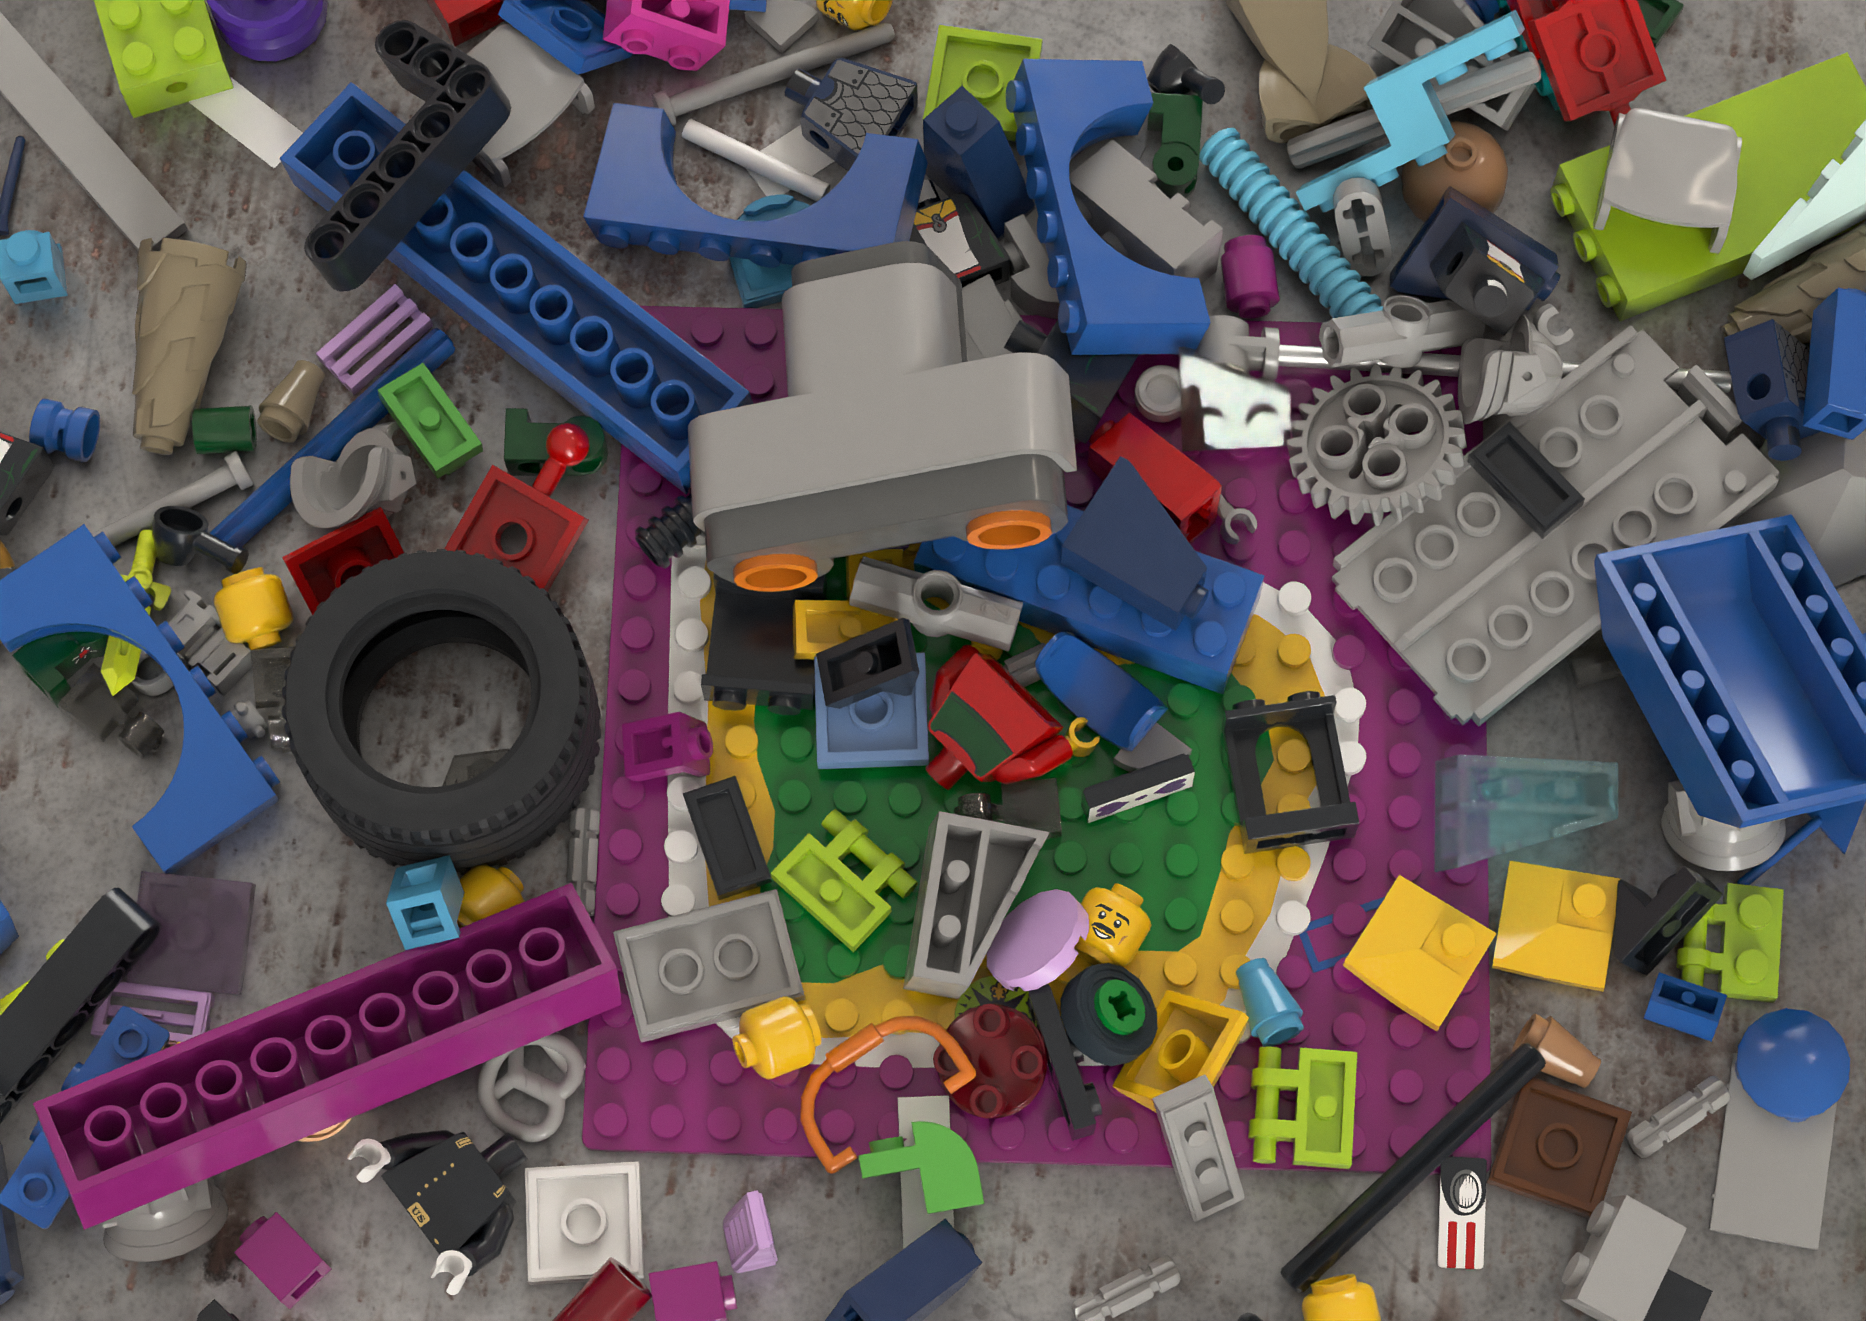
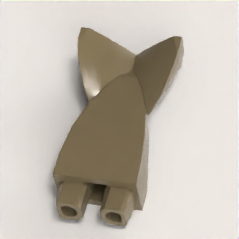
M1225 0L1228 8L1233 12L1255 47L1265 59L1259 72L1258 99L1262 125L1267 139L1277 143H1287L1291 138L1373 109L1363 87L1371 80L1377 78V76L1367 63L1349 51L1328 44L1327 0Z

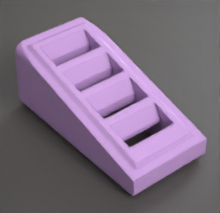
M758 1190L748 1192L726 1214L723 1220V1229L731 1266L736 1273L773 1266L778 1261L762 1193H759Z

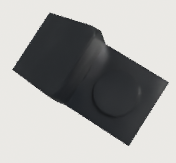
M906 618L898 619L816 654L825 705L827 707L840 709L882 691L903 696L911 695L919 675L910 620Z
M1685 866L1677 874L1671 875L1663 881L1658 888L1657 895L1653 899L1643 890L1620 879L1617 885L1614 956L1620 963L1647 976L1723 894L1709 879Z

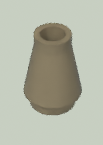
M298 360L288 375L259 405V412L261 414L257 420L258 425L263 431L283 442H295L299 435L307 432L319 388L325 378L324 372L317 365L306 360Z

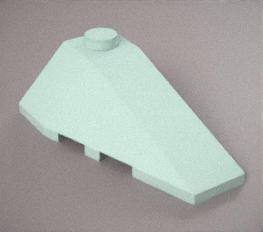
M1866 120L1854 133L1856 137L1842 154L1841 159L1844 162L1840 165L1832 159L1808 191L1807 195L1810 199L1807 202L1802 198L1797 200L1752 253L1743 272L1750 280L1866 219Z

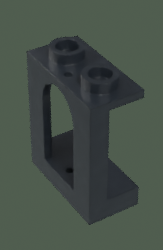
M1305 691L1289 696L1287 702L1266 705L1262 699H1251L1236 703L1232 706L1233 710L1225 711L1222 733L1244 854L1355 837L1359 826L1356 802H1350L1333 714L1337 703L1335 695L1320 697V693L1317 691ZM1275 727H1289L1298 731L1306 739L1310 749L1320 807L1266 815L1255 753L1259 737L1267 730Z

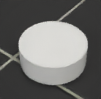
M1158 365L1147 369L1140 375L1135 388V403L1143 416L1155 422H1169L1178 418L1185 411L1189 399V384L1179 370L1167 365Z

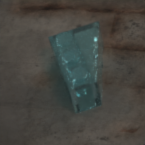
M1455 755L1435 761L1434 872L1459 868L1618 819V763L1479 755Z

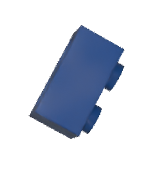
M1659 972L1643 1019L1712 1042L1727 995Z

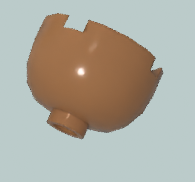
M1459 121L1450 122L1456 135L1450 142L1444 144L1448 153L1418 167L1415 159L1403 165L1401 175L1403 183L1402 193L1404 201L1416 217L1425 222L1449 186L1494 214L1504 197L1508 179V167L1504 150L1493 135L1477 125Z

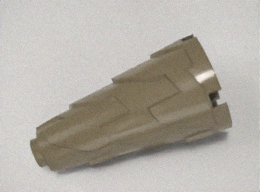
M1866 220L1844 235L1812 252L1806 262L1768 283L1761 292L1734 306L1735 311L1727 316L1728 323L1721 326L1723 336L1727 337L1773 319L1802 344L1810 343L1813 310L1838 287L1842 289H1858L1866 293Z
M148 238L140 242L136 258L138 263L137 290H139L135 320L137 352L132 394L135 395L133 436L141 440L140 449L144 451L172 455L174 446L181 447L184 445L193 411L195 408L199 409L212 360L222 343L229 314L232 315L241 284L245 281L247 263L238 256L232 268L227 265L229 251L181 239L162 238L160 251H152L154 242L152 238Z

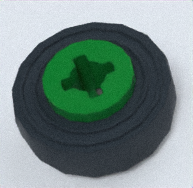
M1110 963L1089 966L1067 983L1060 999L1061 1019L1067 1035L1078 1050L1094 1062L1108 1066L1129 1063L1139 1057L1153 1043L1158 1027L1157 1011L1152 997L1139 978L1124 967Z

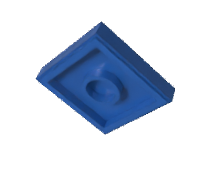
M504 0L498 13L502 19L577 75L630 58L633 55L625 51L622 46L603 40L606 15L585 0Z

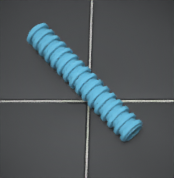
M1235 128L1220 130L1205 142L1200 151L1199 160L1205 166L1209 165V172L1214 177H1219V184L1223 188L1229 189L1230 197L1235 201L1239 200L1241 210L1249 212V219L1254 224H1259V231L1264 236H1269V243L1274 248H1279V255L1285 260L1290 259V268L1295 272L1300 271L1299 278L1305 284L1310 283L1309 290L1315 296L1320 295L1319 302L1325 308L1330 307L1329 314L1333 318L1382 311L1383 306H1381L1379 296L1370 294L1371 287L1366 282H1360L1361 275L1356 270H1350V262L1346 258H1340L1338 248L1330 246V239L1325 234H1320V227L1315 222H1310L1309 214L1304 210H1300V204L1294 198H1290V192L1284 186H1280V180L1275 175H1269V167L1265 163H1260V157L1254 151H1250V145L1244 139H1240V133Z

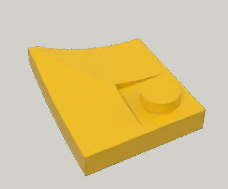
M1509 861L1492 968L1544 981L1604 992L1616 917L1617 885L1620 878Z
M1399 875L1348 954L1343 966L1390 1002L1428 1027L1438 1031L1497 933Z

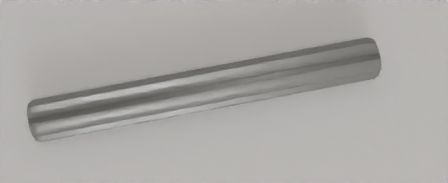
M1525 52L1462 75L1442 85H1435L1433 89L1446 115L1536 83L1541 79V69L1533 52ZM1373 108L1291 138L1287 142V151L1295 168L1301 169L1386 138L1387 135Z

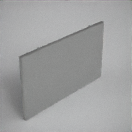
M1733 1053L1729 1083L1726 1084L1731 1098L1727 1102L1715 1190L1714 1194L1711 1195L1713 1204L1709 1230L1817 1251L1819 1248L1837 1102L1822 1114L1811 1116L1806 1121L1799 1123L1791 1122L1784 1117H1778L1759 1107L1743 1089L1735 1073L1737 1053Z

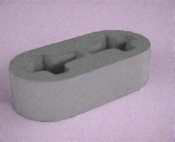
M1365 178L1348 179L1343 181L1333 194L1334 214L1343 257L1350 262V270H1356L1361 276H1374L1382 273L1392 260V248L1381 193L1378 186L1371 180ZM1362 199L1366 217L1355 218L1354 208L1351 204L1352 200ZM1360 237H1370L1371 246L1374 251L1373 254L1363 255Z

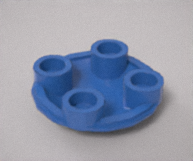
M1785 1008L1766 1013L1747 1028L1738 1045L1735 1073L1743 1089L1759 1107L1778 1117H1784L1791 1122L1799 1123L1806 1121L1811 1116L1825 1112L1840 1099L1849 1082L1850 1057L1843 1038L1828 1021L1809 1011Z

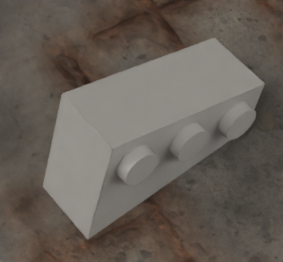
M1394 0L1367 45L1402 66L1485 24L1465 0ZM1483 53L1465 62L1468 71L1462 75L1509 59L1512 56L1506 53L1496 59L1487 61ZM1435 77L1429 79L1433 86L1438 85ZM1533 83L1469 108L1508 131L1536 86Z
M1113 139L1069 174L1071 190L1080 212L1092 229L1117 252L1142 266L1174 276L1199 278L1200 284L1217 271L1223 228L1213 220L1203 226L1186 212L1191 205L1180 193H1177L1171 199L1167 197L1154 184L1158 180L1157 175Z
M941 811L938 812L928 828L903 989L954 999L960 998L970 986L1002 925L1004 917L1050 832Z

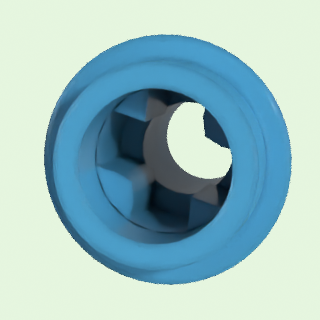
M1265 958L1251 960L1236 970L1246 1015L1249 1017L1248 1023L1251 1035L1259 1037L1263 1046L1271 1047L1291 1040L1303 1030L1304 1026L1300 1019L1303 1015V1010Z

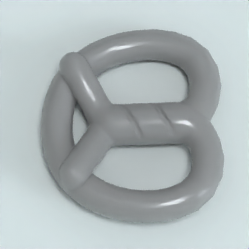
M555 1032L483 1062L478 1078V1097L488 1119L505 1134L509 1133L511 1137L517 1140L538 1142L550 1137L562 1123L565 1113V1099L575 1092L584 1075L582 1054L572 1041ZM528 1045L544 1046L562 1055L567 1063V1072L562 1081L554 1082L525 1068L524 1047ZM508 1056V1072L496 1081L498 1071ZM516 1088L545 1102L548 1105V1111L543 1121L535 1125H529L509 1116L500 1106L498 1100L511 1089Z

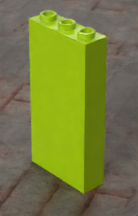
M1848 52L1685 115V117L1728 125L1735 130L1738 137H1742L1737 169V189L1731 223L1719 254L1709 252L1708 249L1712 228L1686 227L1656 222L1629 214L1611 206L1603 231L1593 229L1599 191L1605 176L1610 145L1559 165L1550 189L1553 205L1561 217L1567 215L1575 231L1573 233V241L1576 251L1582 261H1590L1598 277L1596 278V288L1599 297L1607 308L1613 307L1620 322L1742 274L1752 253L1794 203L1800 198L1806 202L1810 199L1807 193L1832 159L1840 165L1844 162L1841 159L1842 154L1856 137L1854 135L1856 130L1866 120V86ZM1866 219L1834 235L1833 237H1836L1838 235H1841L1854 229Z

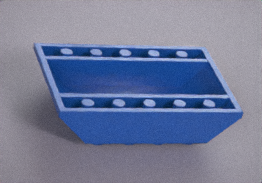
M1792 514L1596 555L1594 567L1603 639L1699 816L1737 828H1744L1866 799V640Z

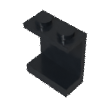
M713 573L715 588L714 611L707 672L702 674L701 679L704 701H713V706L731 711L743 710L746 704L768 706L770 712L780 715H797L801 713V709L814 710V660L794 659L793 604L795 600H825L827 590L826 574L804 587L767 592L744 589L737 586L736 583L725 580Z

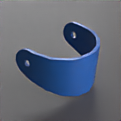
M1059 632L1051 638L1036 659V671L1050 692L1074 716L1086 718L1088 720L1087 727L1122 750L1132 752L1168 710L1167 706L1133 676L1103 654L1067 632Z

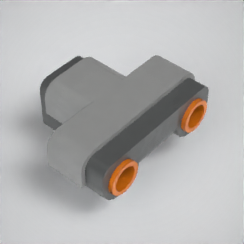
M912 241L893 242L811 259L795 265L791 270L792 287L786 290L782 296L788 397L707 413L691 420L688 425L693 522L699 529L705 532L707 567L719 577L736 583L737 586L744 589L776 592L804 587L814 582L818 577L828 573L834 565V558L953 536L981 548H1023L1048 539L1050 535L1062 530L1068 523L1064 471L1066 473L1077 471L1069 375L1054 359L1037 353H1012L968 361L961 281L923 243Z

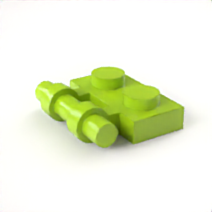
M834 809L825 817L821 825L835 838L824 847L808 833L771 872V878L854 952L892 912L891 906L878 894L889 885L897 894L905 899L916 888L918 882L904 870L905 863L893 852L887 855L867 837L869 831L856 819L850 822L837 809ZM850 853H853L872 870L863 881L841 862Z
M1727 883L1723 892V904L1715 903L1684 936L1683 948L1677 950L1676 967L1682 970L1681 980L1703 987L1704 973L1718 975L1717 992L1726 994L1727 998L1774 1003L1778 998L1784 889ZM1707 924L1721 926L1720 953L1706 950Z
M1260 1047L1258 1068L1252 1070L1251 1087L1257 1090L1255 1119L1249 1120L1248 1138L1254 1140L1253 1161L1265 1164L1275 1163L1277 1142L1287 1141L1293 1142L1292 1165L1350 1169L1353 1149L1357 1052L1300 1048L1298 1052L1297 1070L1281 1069V1048ZM1279 1091H1296L1295 1121L1278 1119Z

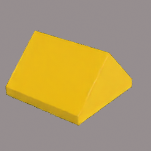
M1167 990L1156 1008L1158 1029L1153 1043L1139 1057L1124 1064L1112 1087L1156 1112L1152 1098L1204 1074L1214 1088L1244 1035L1249 1019L1245 1013Z

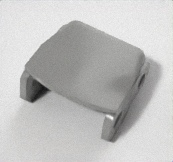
M510 24L498 26L467 53V55L481 62L490 70L510 100L511 112L507 121L472 160L499 188H505L511 183L508 167L502 158L519 150L541 134L563 113L570 103L582 114H589L595 109L593 95L580 75L574 73Z
M1634 108L1627 114L1619 113L1613 131L1605 176L1599 191L1593 229L1603 231L1611 206L1629 214L1656 222L1686 227L1712 228L1708 249L1709 252L1719 254L1731 223L1737 189V169L1742 137H1738L1735 130L1725 124L1650 109Z

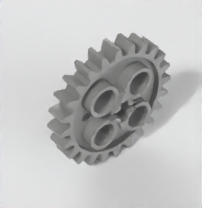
M1377 363L1373 364L1370 376L1362 377L1356 367L1351 368V381L1347 383L1342 382L1334 375L1331 376L1333 390L1329 393L1322 389L1314 388L1312 392L1315 405L1300 403L1298 407L1301 420L1291 421L1290 428L1293 438L1287 440L1293 477H1297L1302 494L1311 493L1315 508L1328 503L1331 517L1334 519L1348 509L1352 524L1356 525L1364 513H1371L1375 526L1381 524L1384 512L1391 511L1398 522L1403 521L1404 507L1410 505L1416 512L1421 514L1424 512L1422 498L1425 495L1440 501L1442 494L1439 483L1454 485L1456 483L1454 468L1464 466L1462 449L1467 447L1461 410L1455 409L1453 395H1442L1438 380H1434L1424 386L1422 371L1417 370L1408 379H1404L1402 369L1394 367L1389 376L1382 375ZM1365 412H1373L1369 415H1361ZM1420 431V433L1415 435H1407L1411 432ZM1337 453H1346L1342 456H1333ZM1384 473H1394L1389 476L1380 477Z

